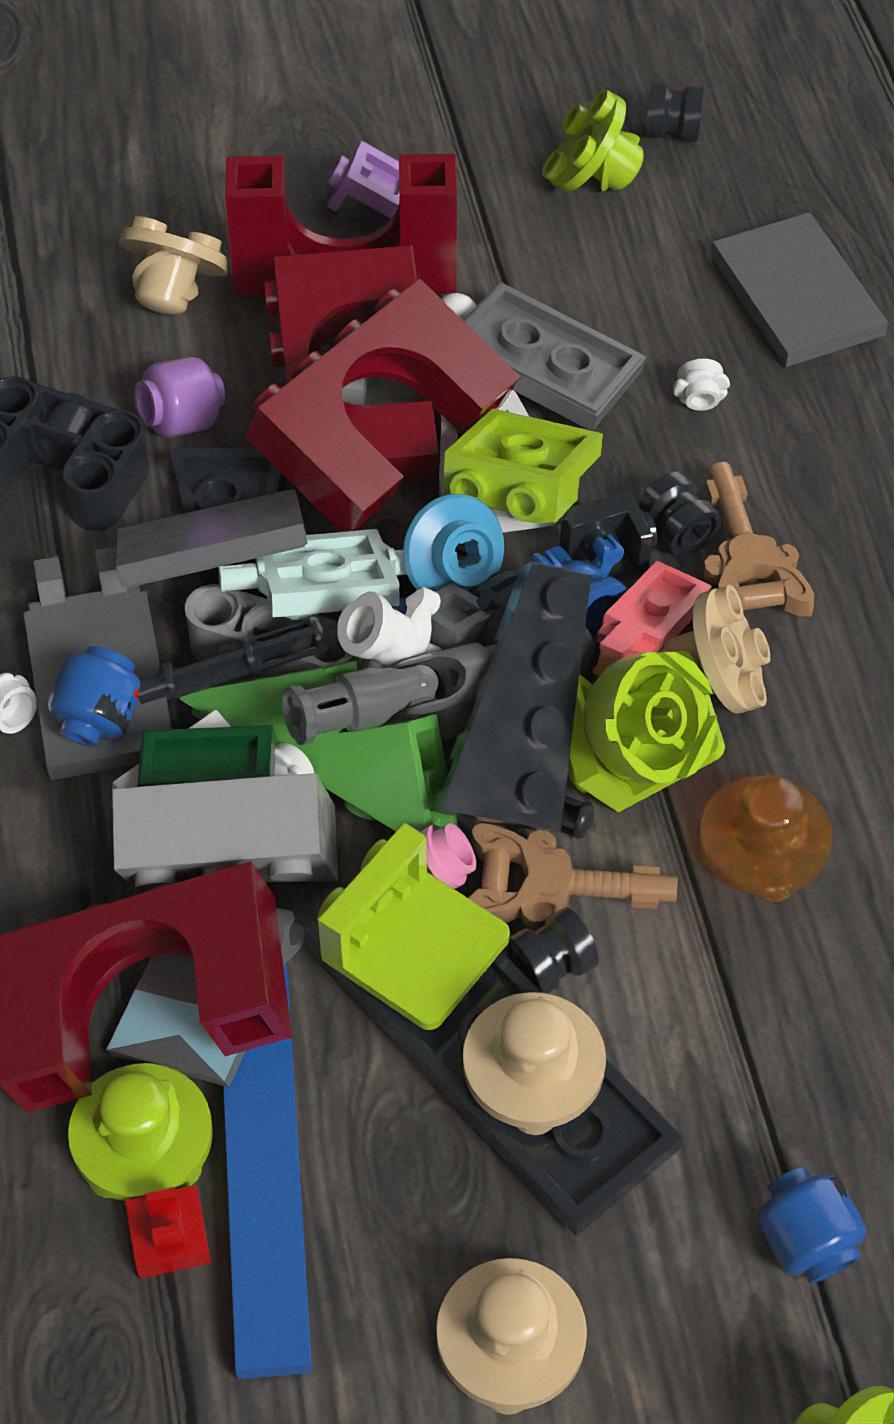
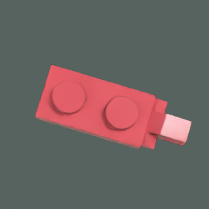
M656 561L604 614L602 626L596 638V642L600 643L599 649L601 651L597 665L593 668L592 673L600 676L609 665L636 653L661 652L665 644L672 637L677 636L693 619V608L696 598L699 594L711 590V585Z

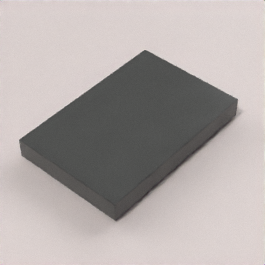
M810 212L712 242L711 257L785 367L885 336L888 321Z
M499 282L463 320L520 376V379L513 388L515 392L590 431L596 428L640 375L647 358L643 354L502 282Z
M296 489L117 529L116 568L121 587L129 588L305 547L308 542Z

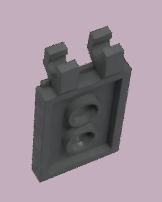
M117 547L95 550L102 591L66 597L59 558L52 557L34 560L40 602L28 603L30 611L23 613L50 781L138 765L140 761L142 731L172 729L167 699L165 697L145 704H141L139 701L124 736L115 740L99 739L96 747H88L62 736L60 729L63 724L58 722L48 709L49 696L65 659L76 653H85L90 646L106 648L125 656L135 665L133 673L138 678L157 673L160 668L147 592H140L139 585L129 588L121 587L116 568Z

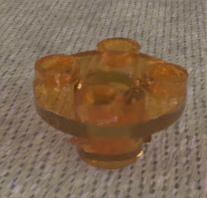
M769 773L767 776H752L736 780L722 787L707 803L702 815L700 825V856L728 884L742 891L757 894L767 901L779 902L787 899L792 892L804 888L818 877L828 861L833 835L831 822L825 809L810 792L786 778Z

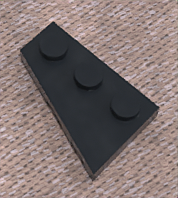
M257 448L169 449L185 513L284 491L286 477ZM256 558L229 565L255 563ZM218 567L199 571L202 586L219 585ZM258 588L240 590L267 599V596L259 591Z

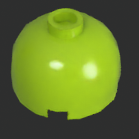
M641 652L624 657L609 665L590 688L584 706V731L591 750L609 771L629 781L637 783H670L677 778L691 776L697 772L709 756L717 732V716H708V703L705 695L713 694L709 680L695 662L677 652Z

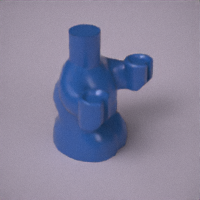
M608 534L605 540L602 537H597L592 545L596 557L590 563L581 560L573 561L566 551L559 546L545 551L543 556L539 553L534 554L530 563L538 562L591 575L585 627L591 635H597L602 626L604 614L627 592L626 587L613 577H607L613 565L623 557L624 549L611 534Z

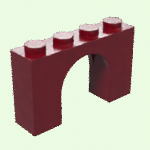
M456 153L399 154V204L396 213L381 229L369 235L352 239H336L316 234L302 226L294 218L287 202L284 156L226 157L225 204L235 296H265L264 280L275 279L274 257L409 245L413 247L417 280L421 279L434 293H456Z
M412 245L274 257L275 279L264 280L267 315L279 314L280 331H269L273 367L284 366L286 381L285 383L275 384L282 389L292 381V374L299 364L311 353L319 352L329 341L337 337L350 322L357 319L363 324L371 318L374 307L392 289L397 288L402 293L417 281ZM432 400L375 406L354 405L343 401L347 416L354 427L404 476L400 483L437 480L439 452Z
M418 279L402 293L397 288L392 289L374 307L371 318L363 324L357 319L350 322L334 339L332 344L334 347L323 356L318 351L311 353L295 369L292 374V381L282 389L277 384L271 385L251 406V411L255 415L245 437L340 532L357 531L389 503L404 477L351 423L342 400V389L354 381L370 377L388 378L404 383L416 390L427 401L432 400L433 407L459 433L464 435L492 408L499 409L502 407L520 379V376L421 279Z
M252 861L240 865L223 866L206 875L172 885H159L142 894L108 904H95L78 913L44 923H31L17 931L0 935V1086L26 1113L92 1095L89 1021L94 1004L105 986L118 973L131 964L148 957L175 954L193 959L199 1021L225 1057L292 1038L275 896Z

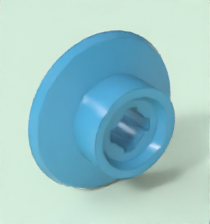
M465 494L441 496L424 506L411 522L404 542V564L411 583L416 590L423 586L436 592L451 583H455L464 590L469 591L472 586L484 582L492 574L498 572L504 556V538L501 525L494 512L481 500ZM464 543L465 551L468 553L464 560L460 559L458 561L455 549L458 544Z

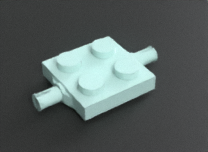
M377 529L306 535L308 544L303 548L256 558L255 563L218 567L221 592L258 588L259 591L267 596L273 617L285 616L293 620H307L312 616H317L319 613L343 611L349 603L355 601L361 594L368 591L380 594L391 606H399V581L397 575H407L403 550L394 551L393 548L383 543Z

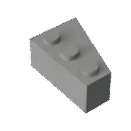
M317 773L113 789L114 870L128 883H135L136 890L149 891L151 888L159 885H172L212 873L223 866L240 865L252 861L265 882H338L335 805Z

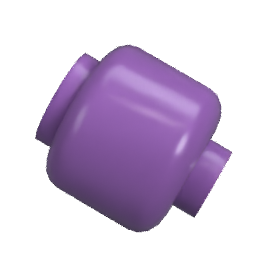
M184 357L162 361L146 368L141 381L136 383L134 390L135 407L139 418L145 426L151 427L160 436L172 438L205 431L212 427L219 415V407L223 406L225 402V389L220 376L217 373H212L209 366L200 358Z

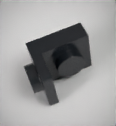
M630 491L570 507L561 518L559 547H562L573 561L594 560L596 557L592 547L594 540L597 537H602L605 540L607 535L611 534L624 549L637 574L649 569L651 549L657 545V531L651 515L647 511H640Z

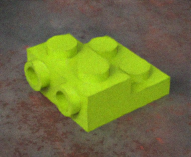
M492 408L445 451L442 496L449 494L470 495L484 502L490 509L495 508L510 512L513 517L520 521L537 524L556 523L577 501L579 478L601 456L603 433Z

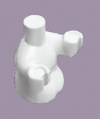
M422 586L406 598L407 611L404 615L393 609L389 602L380 594L371 591L363 593L355 601L349 603L339 617L337 627L339 642L345 652L361 659H372L384 668H393L401 661L411 657L441 651V647L430 643L432 630L431 615L435 614L440 607V596L438 593Z

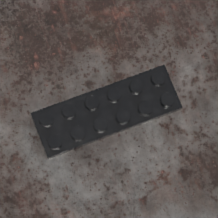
M317 919L304 928V945L575 1237L681 1149L683 1136L607 1058L602 1086L592 1104L573 1120L552 1127L544 1134H526L517 1127L506 1124L491 1116L477 1103L467 1086L463 1073V1049L469 1029L485 1009L503 998L521 993H542L503 952L497 956L443 1023L436 1029L425 1030L322 961Z

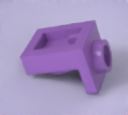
M361 140L350 159L341 155L335 163L326 184L334 188L326 207L336 212L346 196L349 195L392 219L399 204V161Z

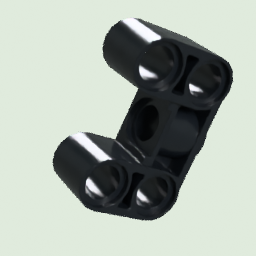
M11 376L0 379V494L10 490L16 484L31 461L63 472L71 517L78 526L86 530L98 531L115 525L126 511L150 469L141 419L130 411L93 402L79 394L65 393L31 382L24 377Z

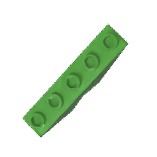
M357 661L224 683L180 697L181 701L192 707V714L200 720L214 710H217L231 727L273 725L276 734V745L288 743L300 749L311 762L314 773H317L323 786L344 799V806L359 817L368 820H378L394 831H397L404 822L419 832L430 825L442 827L452 823L458 827L456 816L430 811L437 790L443 789L448 777L437 713L386 721L381 726L351 733L347 729L342 728L318 734L313 743L298 745L289 734L282 709L285 688L300 685L306 690L334 683L337 675L357 671Z

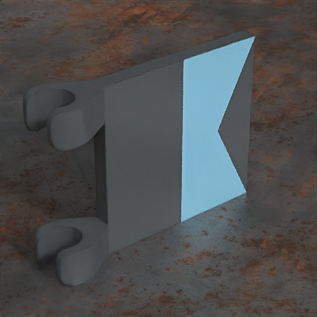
M276 908L284 966L301 948L305 939V933L301 925L293 923L295 915L292 911ZM175 954L156 955L150 958L106 1049L111 1056L140 1064L163 1065L177 1070L185 1076L230 1087L246 1052L243 1051L225 1057L201 1026L194 961L189 957Z

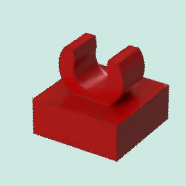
M197 1185L175 1189L174 1187L147 1192L142 1197L125 1200L139 1279L211 1263Z

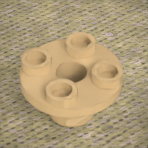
M135 216L132 227L122 228L118 243L126 250L145 258L136 266L132 275L133 287L136 291L135 297L144 307L162 314H181L186 311L188 302L198 295V286L194 281L196 274L207 276H225L227 274L230 260L220 251L222 242L217 238L198 232H189L188 239L166 233L167 225L147 217Z
M727 585L699 594L693 608L694 631L672 637L665 644L661 652L688 650L695 655L699 661L702 673L709 680L713 694H716L722 704L731 712L740 714L766 705L767 697L761 666L770 662L769 645L764 633L759 628L750 629L743 614L740 597L733 586Z
M521 993L495 1002L476 1018L465 1039L463 1073L472 1096L491 1116L506 1124L517 1127L526 1134H544L552 1127L567 1123L579 1116L592 1104L601 1089L606 1066L605 1046L595 1023L583 1010L573 1003L551 994Z
M506 1258L478 1265L462 1275L454 1283L440 1307L437 1320V1347L445 1371L463 1393L473 1400L489 1406L497 1413L504 1415L516 1414L523 1409L539 1406L555 1398L574 1379L585 1353L587 1326L579 1299L568 1283L558 1274L536 1262Z

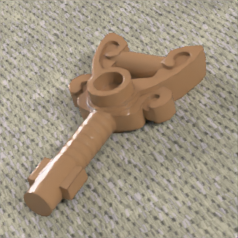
M727 462L713 464L708 470L710 480H706L705 489L711 505H719L730 540L723 542L718 547L717 555H709L704 561V579L710 584L718 585V588L727 585L733 586L740 597L743 613L744 610L783 605L784 611L806 617L812 616L815 595L804 576L796 569L799 559L797 549L789 544L776 546L774 538L753 534L743 505V501H746L748 493L742 475L734 476L731 466ZM762 580L773 581L767 583H760Z
M480 823L474 826L471 831V843L474 852L483 862L481 889L476 890L468 899L505 923L521 917L525 926L532 930H537L544 926L547 916L566 907L570 895L573 894L578 896L631 899L632 908L658 909L659 902L676 903L678 876L660 875V867L633 865V872L630 874L625 872H602L599 870L572 869L570 855L564 849H556V838L549 831H534L530 833L528 839L513 831L492 824ZM510 862L520 864L525 876V880L517 892H507Z

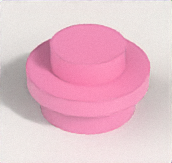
M452 823L442 827L430 825L423 829L420 833L427 837V872L453 889L463 885L466 881V875L476 869L475 854L465 834Z

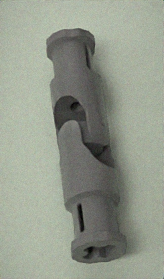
M478 642L411 657L401 661L393 668L371 667L337 675L334 683L304 690L300 685L286 687L283 692L282 707L285 724L289 734L298 745L313 743L318 734L342 728L347 729L351 733L381 726L393 714L401 710L408 709L405 711L406 715H423L476 702V699L472 698L481 674L486 673L497 645L493 644L483 647ZM432 669L439 673L444 682V699L433 701L438 687V677Z

